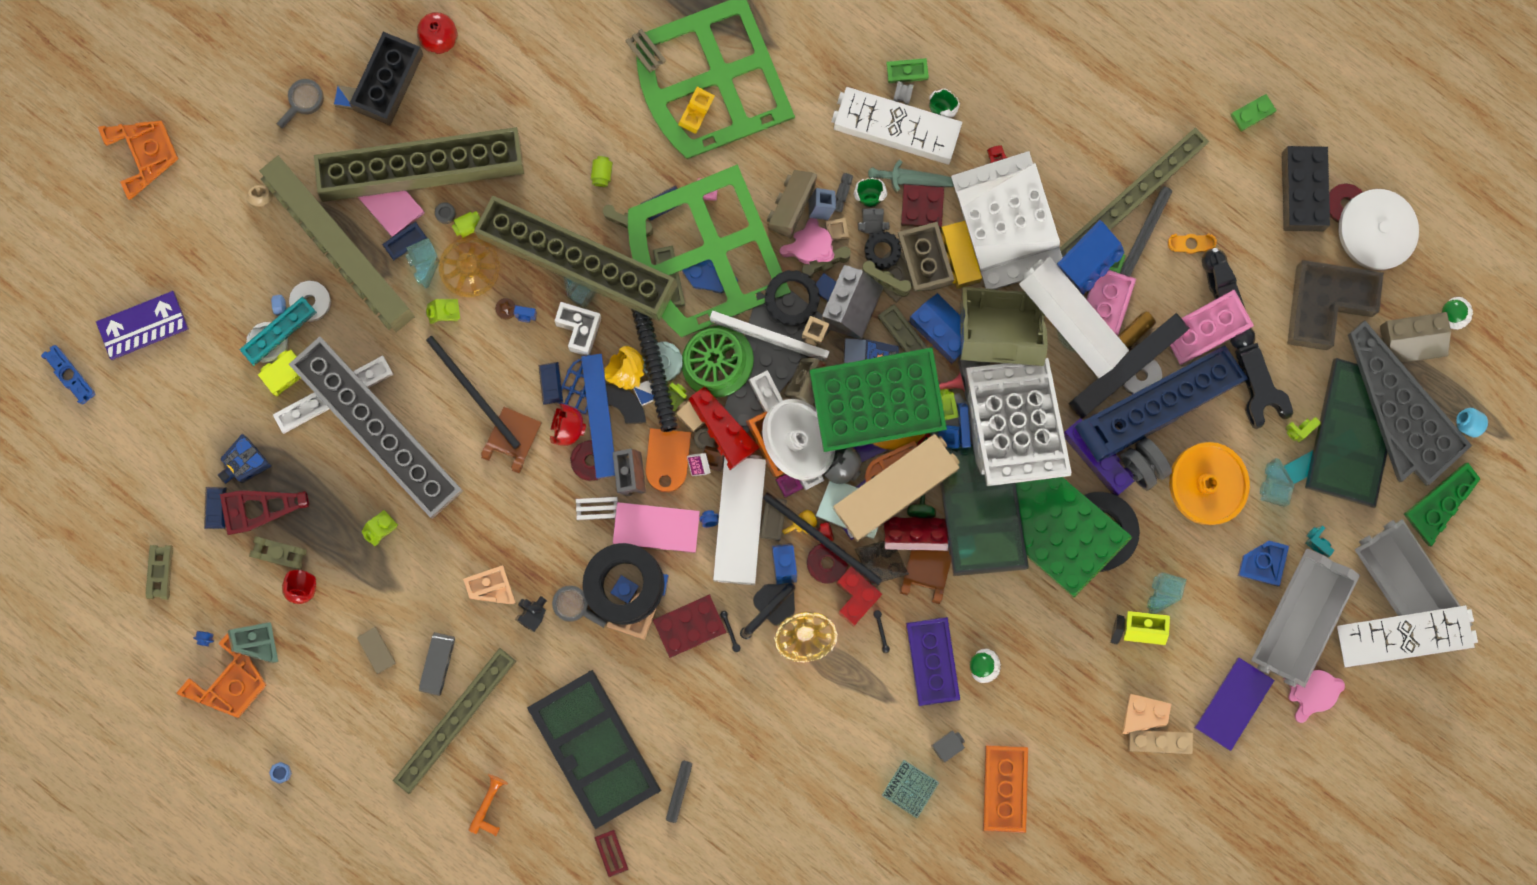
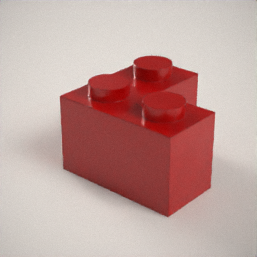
M850 567L836 583L851 597L838 614L853 627L882 596V593L853 567Z

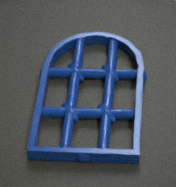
M578 359L567 370V375L562 384V391L563 388L569 390L565 403L559 402L558 404L568 405L571 395L574 393L579 394L580 397L574 408L586 415L587 406L585 411L578 409L582 398L586 397L585 385L581 391L574 389L580 377L584 378V375L581 374L583 369L582 363L577 372L572 370L575 364L582 361V359ZM569 374H575L576 377L572 386H565Z

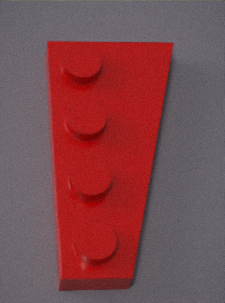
M706 387L701 388L688 399L701 422H705L708 427L707 432L709 436L714 438L719 447L717 449L721 456L724 455L728 461L726 465L729 470H732L759 449L757 443Z

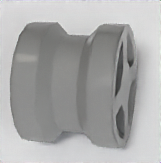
M898 81L893 101L898 102L901 100L909 105L914 85H903L902 82Z

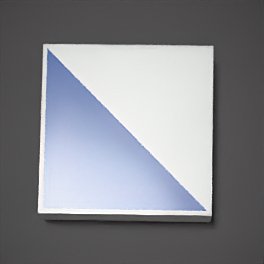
M649 381L641 383L639 387H634V391L642 406L653 402L654 395L651 393L653 389L650 388L651 383Z

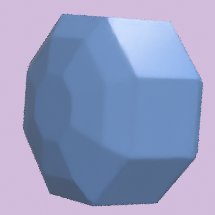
M274 295L271 299L273 313L278 316L286 310L287 306L282 295Z
M279 762L272 765L269 774L272 781L281 784L289 780L292 772L289 765Z

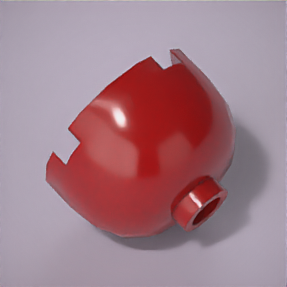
M432 12L426 14L417 25V37L420 45L426 51L442 54L454 47L458 32L455 23L448 15L441 12Z
M560 403L561 409L557 408L552 419L550 430H554V436H550V442L556 445L568 446L574 444L580 435H584L586 424L583 423L580 411Z

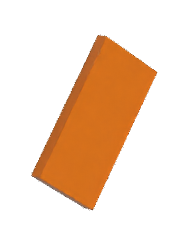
M985 746L983 831L1026 833L1028 747Z

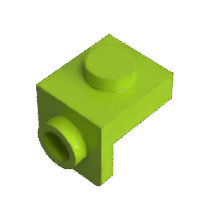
M435 299L428 303L426 315L429 318V323L459 320L458 299Z
M383 510L365 524L362 534L366 541L372 543L373 546H377L382 538L397 528L398 524Z

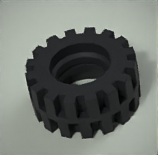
M879 231L872 234L865 244V258L868 261H872L875 268L881 270L889 269L900 258L901 245L899 239L888 231ZM880 242L889 244L891 247L890 256L887 258L877 257L874 252L875 246Z

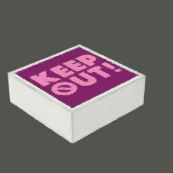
M706 453L687 456L692 476L711 473Z

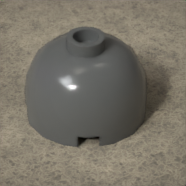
M854 447L836 450L831 466L822 475L836 484H844L850 480L855 481L861 474L859 470L861 467L860 454Z

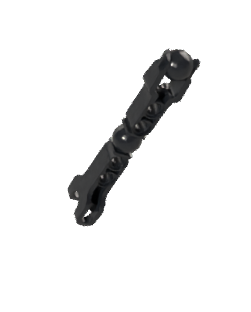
M1218 248L1207 250L1202 256V266L1206 271L1209 289L1213 293L1215 300L1235 290L1244 306L1236 283V277L1227 262L1226 254ZM1250 328L1231 338L1230 343L1234 348L1238 349L1235 351L1237 361L1248 378L1245 381L1250 394V399L1245 408L1251 426L1259 429L1265 423L1263 413L1265 406L1274 407L1283 419L1292 417L1293 408L1289 396L1274 386L1258 343H1254L1255 332Z

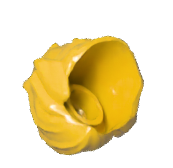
M630 346L619 348V353L611 356L609 364L604 369L605 380L625 390L634 389L635 386L639 387L640 378L644 376L642 371L644 369V361L641 354Z

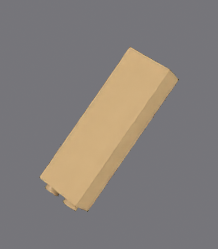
M934 434L833 506V510L856 542L863 539L959 470V460L953 453L949 454L946 450L947 444L941 436L938 438Z

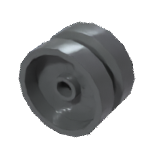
M1145 437L1135 444L1136 450L1129 448L1122 453L1121 460L1124 466L1133 474V479L1136 483L1148 491L1157 485V478L1163 480L1172 474V469L1161 450L1149 438Z

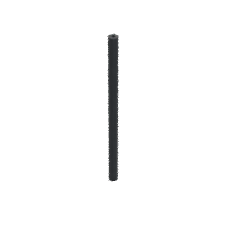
M433 336L428 337L426 342L511 446L517 449L521 445L520 442Z
M767 492L764 495L763 500L875 585L879 586L883 579Z

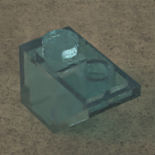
M429 238L406 247L409 254L405 255L409 265L415 266L417 272L413 274L418 285L422 283L425 289L430 286L440 261Z
M564 277L568 299L586 309L597 292Z
M1275 458L1266 465L1265 474L1267 477L1266 481L1261 484L1259 494H1262V501L1285 507L1290 504L1294 483L1280 459Z
M1163 572L1158 574V577L1155 576L1152 583V588L1155 589L1153 597H1149L1147 603L1149 614H1156L1181 600L1187 579Z

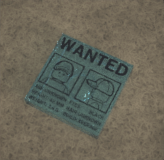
M903 760L881 796L915 818H918L939 782Z

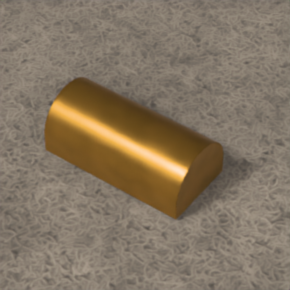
M1148 311L1143 312L1118 337L1130 349L1156 324V320Z

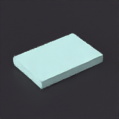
M829 481L816 517L847 529L833 510V506L858 488L846 483L836 484ZM878 528L866 537L874 540Z

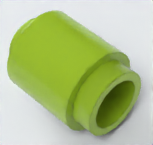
M597 156V159H593L590 178L593 186L608 187V183L611 182L613 162L609 161L608 157Z
M470 211L453 220L455 224L452 225L456 236L461 235L464 238L474 233L480 220L477 211L473 213Z

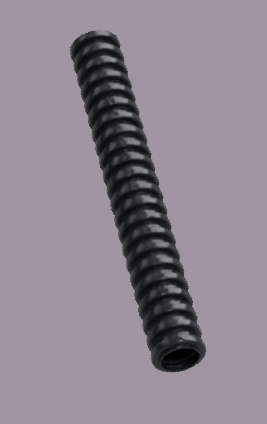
M631 309L634 312L632 315L635 318L634 323L638 330L637 335L639 336L640 347H642L643 359H645V368L648 371L647 376L650 377L648 381L651 383L650 388L653 389L651 393L654 395L653 401H655L654 405L657 407V418L660 419V430L662 432L674 431L679 426L676 423L677 418L674 417L676 414L673 411L674 406L671 405L673 401L670 399L671 394L668 393L670 389L667 387L668 381H666L667 377L664 375L665 369H663L664 365L661 363L662 357H660L661 353L658 351L659 345H656L658 341L655 339L657 336L654 333L655 328L652 327L654 325L651 321L652 318Z

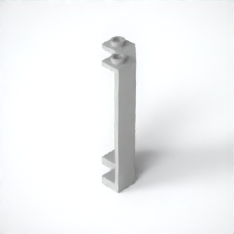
M1403 519L1396 523L1392 520L1383 526L1384 530L1372 538L1369 535L1359 541L1360 546L1355 549L1356 553L1398 616L1460 606Z
M1306 549L1251 660L1258 664L1257 669L1267 674L1271 671L1285 678L1284 682L1292 687H1296L1298 684L1305 688L1360 575L1351 568L1333 562L1320 553Z

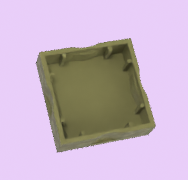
M963 287L960 301L961 360L1044 366L1048 349L1047 328L1044 323L1045 314L1025 291H998L985 288Z

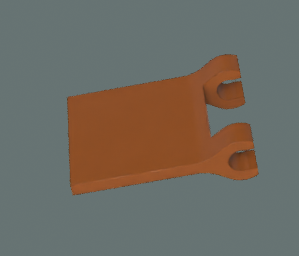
M503 407L499 418L521 445L514 449L497 427L494 426L488 442L481 452V458L489 461L494 450L515 458L511 468L512 471L520 474L542 422Z
M949 549L948 551L911 550L900 594L908 596L911 584L935 590L932 603L940 604L951 564Z

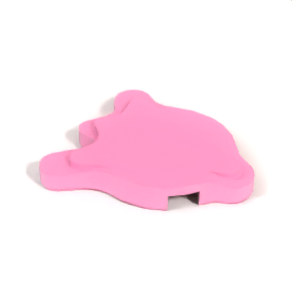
M810 218L803 230L794 233L793 237L796 240L794 243L780 248L782 257H796L804 264H810L808 261L814 260L829 262L834 258L833 246L831 245L833 239L826 229L819 227V222L815 218Z
M1315 670L1312 672L1305 688L1298 684L1296 687L1290 686L1289 700L1292 702L1298 701L1300 704L1294 716L1295 720L1299 723H1304L1311 714L1323 712L1333 707L1337 702L1339 694L1345 688L1344 681L1333 677L1325 671Z

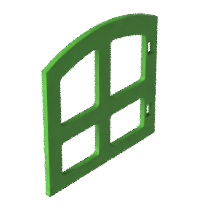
M729 0L645 32L654 45L690 32H695L710 67L708 72L660 89L655 70L649 73L636 56L637 71L646 104L664 136L686 159L795 118L747 0ZM738 15L754 49V54L727 64L723 60L710 25ZM640 37L639 39L642 41V43L645 45V47L649 50V52H650V53L653 55V57H654L653 51H652V50L650 49V47L646 44V42L643 40V38ZM636 43V48L646 59L649 65H654L651 62V60L647 57V55L643 52V50L640 48V46ZM761 69L777 107L749 118L746 116L732 79L750 71ZM715 85L719 88L732 120V125L697 139H691L678 125L666 105L669 102L693 94L697 87L706 89ZM769 115L772 116L773 121L762 124L761 118ZM713 137L715 143L704 147L702 141Z
M738 164L628 209L629 244L634 260L667 275H672L706 260H711L727 296V302L689 318H686L670 300L662 318L681 338L714 325L710 320L698 325L696 319L706 314L710 318L712 311L733 317L765 304V298L757 301L755 294L766 290L767 286L747 294L741 292L726 256L728 251L755 241L771 278L773 279L777 274L782 273ZM732 185L749 226L721 238L716 232L703 201V196ZM684 203L688 204L704 241L703 246L653 265L648 251L646 220ZM787 282L777 289L775 299L791 293Z

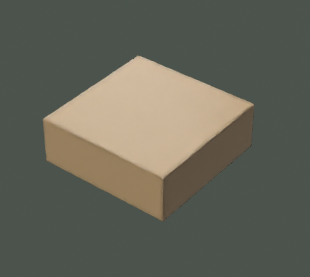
M846 218L825 221L826 229L833 239L832 242L849 239Z

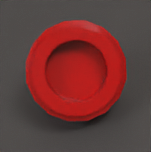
M821 523L820 528L817 530L833 541L834 535L830 523Z

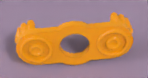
M1175 233L1169 237L1168 247L1173 252L1194 254L1215 248L1217 239L1212 234L1210 235V233L1207 235L1187 234L1186 236H1177ZM1192 238L1197 242L1195 249L1187 248L1185 244L1187 239Z

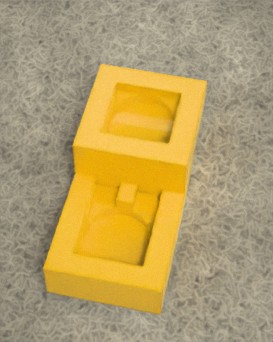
M697 87L678 125L696 134L715 95Z

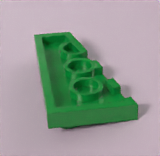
M1464 463L1404 513L1411 525L1430 547L1436 542L1435 539L1440 532L1442 533L1446 528L1450 518L1459 510L1458 507L1463 500L1467 499L1480 481V477L1469 463Z

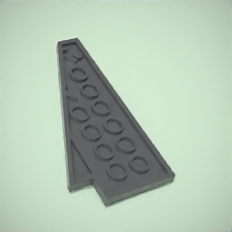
M792 291L777 298L775 301L777 307L788 315L802 313L808 306V303ZM761 292L757 293V301L765 298V295ZM765 304L753 308L749 324L804 342L802 334L807 322L797 326H786L778 323L769 315ZM816 310L812 317L822 320V314ZM745 334L754 355L753 369L748 380L768 370L780 393L792 379L801 358H809V356ZM748 380L739 390L728 395L725 409L747 433L750 429L746 421L764 412Z
M1363 321L1348 334L1396 478L1399 482H1402L1412 472H1415L1426 486L1430 485L1472 445L1370 325Z

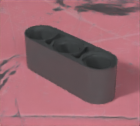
M437 632L433 633L419 685L420 692L437 696L441 695L455 643L454 636Z

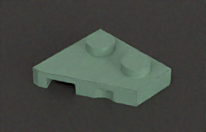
M271 622L228 630L232 652L271 663L278 662Z

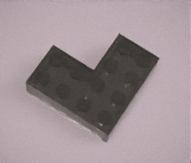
M1302 260L1296 266L1287 344L1321 350L1332 348L1335 342L1338 312L1373 317L1379 313L1384 272Z

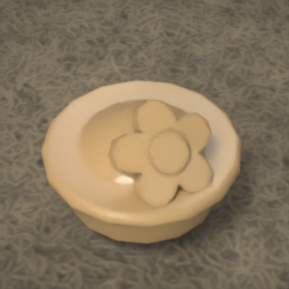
M254 186L247 194L248 203L254 206H265L272 200V193L265 186Z

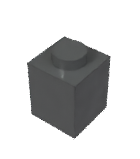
M952 730L933 743L931 747L940 760L945 763L965 748L963 745L965 741L959 732L954 733Z

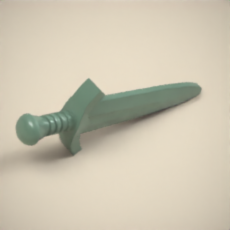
M900 159L891 172L879 171L874 167L868 171L870 179H891L892 187L896 193L900 191L898 184L954 187L951 177L899 168L902 165Z

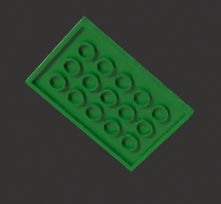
M933 347L809 370L823 452L947 430Z
M1063 477L1016 483L1027 557L1075 598L1132 539L1131 535ZM1007 490L998 499L999 504L991 506L982 515L991 525L1013 523ZM1014 532L1001 533L1016 547Z

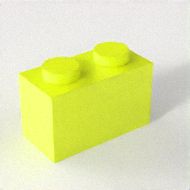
M292 350L280 353L277 356L278 360L263 366L258 374L276 397L301 379L289 365L297 357Z
M1128 611L1124 626V641L1166 645L1169 637L1170 616Z

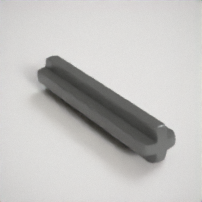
M685 760L681 762L666 816V821L672 823L677 822L692 769V763Z

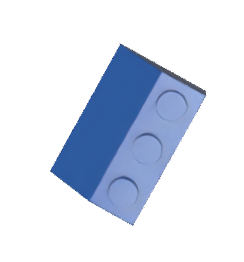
M1099 220L1057 264L1079 292L1084 295L1086 291H1090L1093 288L1095 282L1100 277L1107 274L1109 268L1115 262H1118L1125 252L1121 242Z
M937 293L913 313L908 322L953 364L961 356L960 315Z

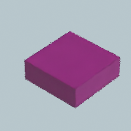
M787 474L775 479L784 498L803 489L799 479L790 477Z

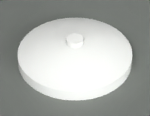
M1373 189L1355 196L1345 206L1339 220V237L1345 252L1354 262L1371 270H1387L1402 264L1411 256L1418 242L1419 224L1413 208L1403 197L1389 190Z
M787 399L776 404L767 412L762 429L763 441L770 458L782 472L795 479L811 480L829 469L834 459L835 450L823 452L815 407L802 400Z

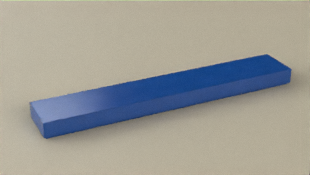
M602 354L581 356L596 478L615 476L614 445Z

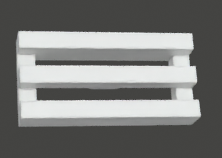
M618 497L576 499L577 520L614 519ZM614 502V505L581 507V504ZM614 510V514L581 515L583 511Z

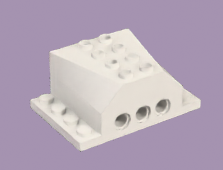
M1029 151L951 176L986 289L996 290L1021 282L1024 279L1022 275L1032 268L1031 266L1039 259L1044 261L1050 256L1058 266L1057 263L1063 258L1059 248L1060 240L1036 164H1033Z
M1049 358L1045 359L1044 366L1003 363L966 368L969 387L967 400L970 433L976 464L981 475L985 474L987 486L1071 476L1072 472Z

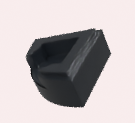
M1117 614L1110 643L1117 645L1120 642L1124 632L1125 616Z

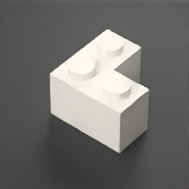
M560 302L555 324L558 327L573 331L568 345L569 351L588 356L591 353L602 318L600 313Z

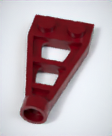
M239 490L220 494L227 535L251 531L299 508L309 507V498L306 491L281 493ZM281 498L284 508L271 513L268 500ZM248 500L260 501L263 505L262 515L254 519H248L245 502Z

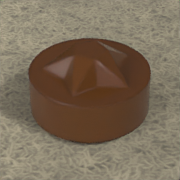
M508 298L499 300L495 306L497 315L504 320L514 317L515 303Z

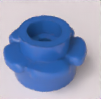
M713 510L705 511L699 520L705 528L714 527L719 523V514H715Z
M197 631L196 637H193V639L197 640L196 644L209 646L210 643L214 642V634Z

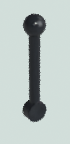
M877 610L873 616L877 619L883 644L882 652L888 653L890 647L887 645L881 622L882 613Z
M722 611L720 617L724 619L733 643L732 649L734 652H739L741 647L735 640L727 618L728 613Z

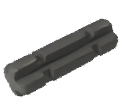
M843 173L842 183L839 184L835 196L836 212L843 211L850 189L849 185H851L853 175Z

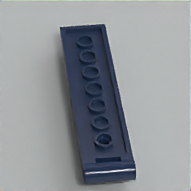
M1224 345L1081 421L1075 426V429L1096 461L1100 462L1177 421L1179 417L1244 383L1248 378Z

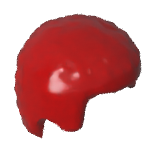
M290 570L287 572L282 583V593L286 600L294 604H303L314 597L316 577L313 574L303 570Z

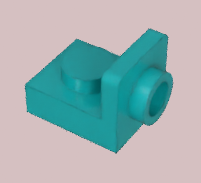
M1323 525L1317 528L1313 527L1307 534L1309 539L1305 544L1315 552L1327 558L1330 557L1335 551L1331 547V543L1324 538H1319L1325 527Z

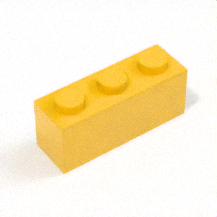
M962 221L941 227L940 233L954 277L953 284H955L956 289L980 283L982 276L966 222Z

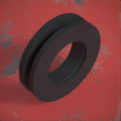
M1107 492L1088 493L1084 496L1104 513L1113 517L1116 523L1132 537L1100 572L1109 571L1122 565L1134 553L1140 535L1139 522L1133 509L1122 498Z
M628 543L613 544L596 553L588 563L583 575V593L590 608L603 619L620 625L634 624L647 618L659 605L664 592V576L655 558L641 547ZM624 563L638 567L644 581L639 596L631 603L623 605L614 604L609 601L603 587L608 572L615 566Z

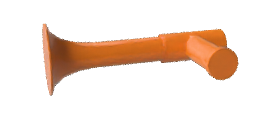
M488 774L490 777V787L468 830L477 834L479 828L497 836L500 828L483 820L497 790L502 785H507L508 783L497 776Z

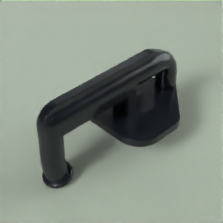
M793 583L764 585L753 597V604L760 613L746 627L741 629L740 636L743 639L751 638L753 632L766 619L775 626L784 625L795 613V585Z

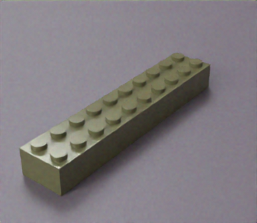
M517 127L314 155L317 193L322 202L524 174L520 136Z
M279 155L259 170L263 175L261 180L272 194L274 193L277 200L302 227L322 253L328 252L325 256L336 269L341 267L338 271L349 284L354 283L352 287L362 300L367 298L365 303L374 314L380 313L378 318L388 330L392 328L397 332L415 318L407 305Z
M492 196L474 230L477 237L487 243L660 321L677 287L675 278L495 196Z

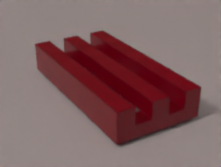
M615 830L594 837L608 877L629 870ZM612 835L623 868L618 866L608 836ZM604 838L615 871L610 869L600 839Z

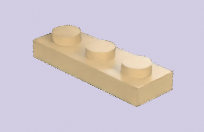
M1133 731L1129 733L1128 751L1193 754V733Z

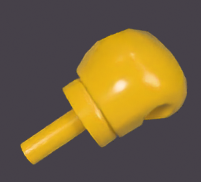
M805 510L798 515L811 526L815 527L817 525V519L812 511ZM794 522L793 525L782 530L784 535L795 529L798 533L803 531L808 534Z

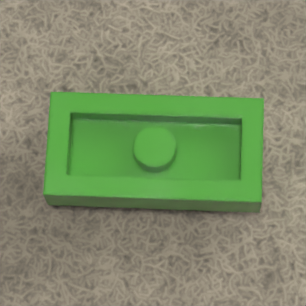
M927 58L889 61L886 63L888 83L922 81L929 78Z
M1267 94L1234 111L1231 117L1242 132L1274 114L1277 110Z

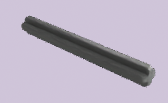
M1162 187L1120 274L1128 277L1131 276L1172 194L1170 188Z

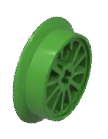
M720 325L710 326L697 332L688 341L682 355V372L686 382L696 392L706 387L715 398L725 397L739 390L750 377L754 363L753 350L748 339L742 333ZM721 337V340L716 348V339ZM711 339V349L706 344V341ZM726 340L732 341L731 344L724 345ZM703 344L707 352H703L698 348ZM734 350L735 354H733L732 358L727 359V351ZM697 353L704 356L703 358L694 359ZM715 356L718 357V358H717V363H714V362H713V361H715V358H714ZM695 363H703L698 368L694 369ZM725 366L734 369L730 375L724 370ZM706 369L703 378L700 379L698 374ZM713 370L714 381L708 382L707 380ZM719 370L725 376V379L718 381Z

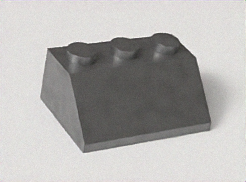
M844 265L823 312L822 321L829 323V330L862 340L882 293L883 286L864 271Z

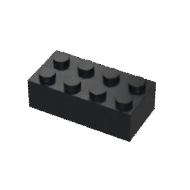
M383 32L349 103L353 111L391 126L423 57L420 46Z
M1287 146L1282 152L1284 231L1324 232L1330 226L1328 147Z

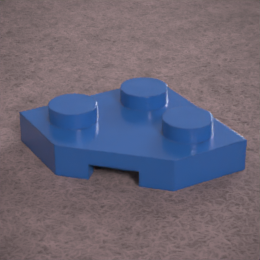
M706 260L682 270L693 288L710 290L720 294L724 292L711 260Z
M1267 541L1242 556L1238 576L1277 587L1280 586L1289 546Z

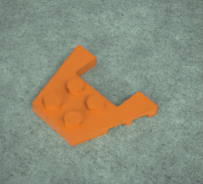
M162 121L98 127L106 146L126 138L139 169V174L120 181L129 200L134 198L179 159Z
M227 633L219 642V645L234 657L233 661L207 691L189 678L177 691V694L239 718L267 684L250 656L231 651Z

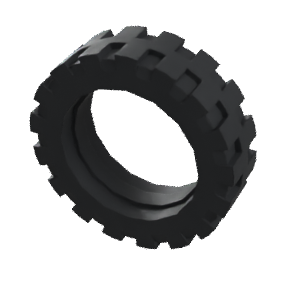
M787 270L777 274L770 281L765 292V306L769 315L778 323L786 326H797L807 322L809 317L815 314L820 302L819 289L815 281L806 273L798 270ZM788 281L802 284L809 294L807 308L797 315L783 313L775 302L777 289Z

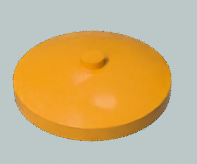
M1205 442L1187 448L1177 457L1172 466L1169 487L1176 507L1185 517L1198 524L1217 525L1230 521L1244 508L1249 496L1250 480L1247 468L1237 453L1225 445Z

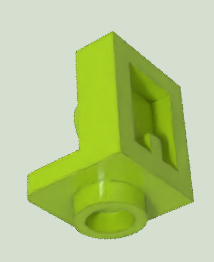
M672 382L669 385L670 391L668 393L671 394L670 399L673 401L671 405L674 406L673 411L676 412L678 406L687 400V395L685 394L687 391L679 383L675 385Z
M948 389L940 390L945 420L958 418L953 391H948Z
M1316 417L1311 421L1307 418L1298 427L1291 422L1285 429L1287 430V435L1292 440L1301 442L1321 422Z

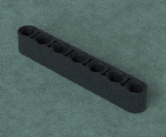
M1175 313L1126 354L1112 370L1095 380L1068 404L1083 419L1187 332L1190 327Z

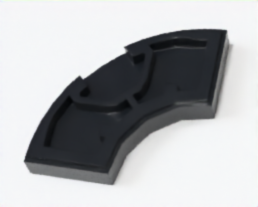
M606 384L608 405L615 407L622 413L626 424L646 423L643 407L630 391L619 388L614 384Z

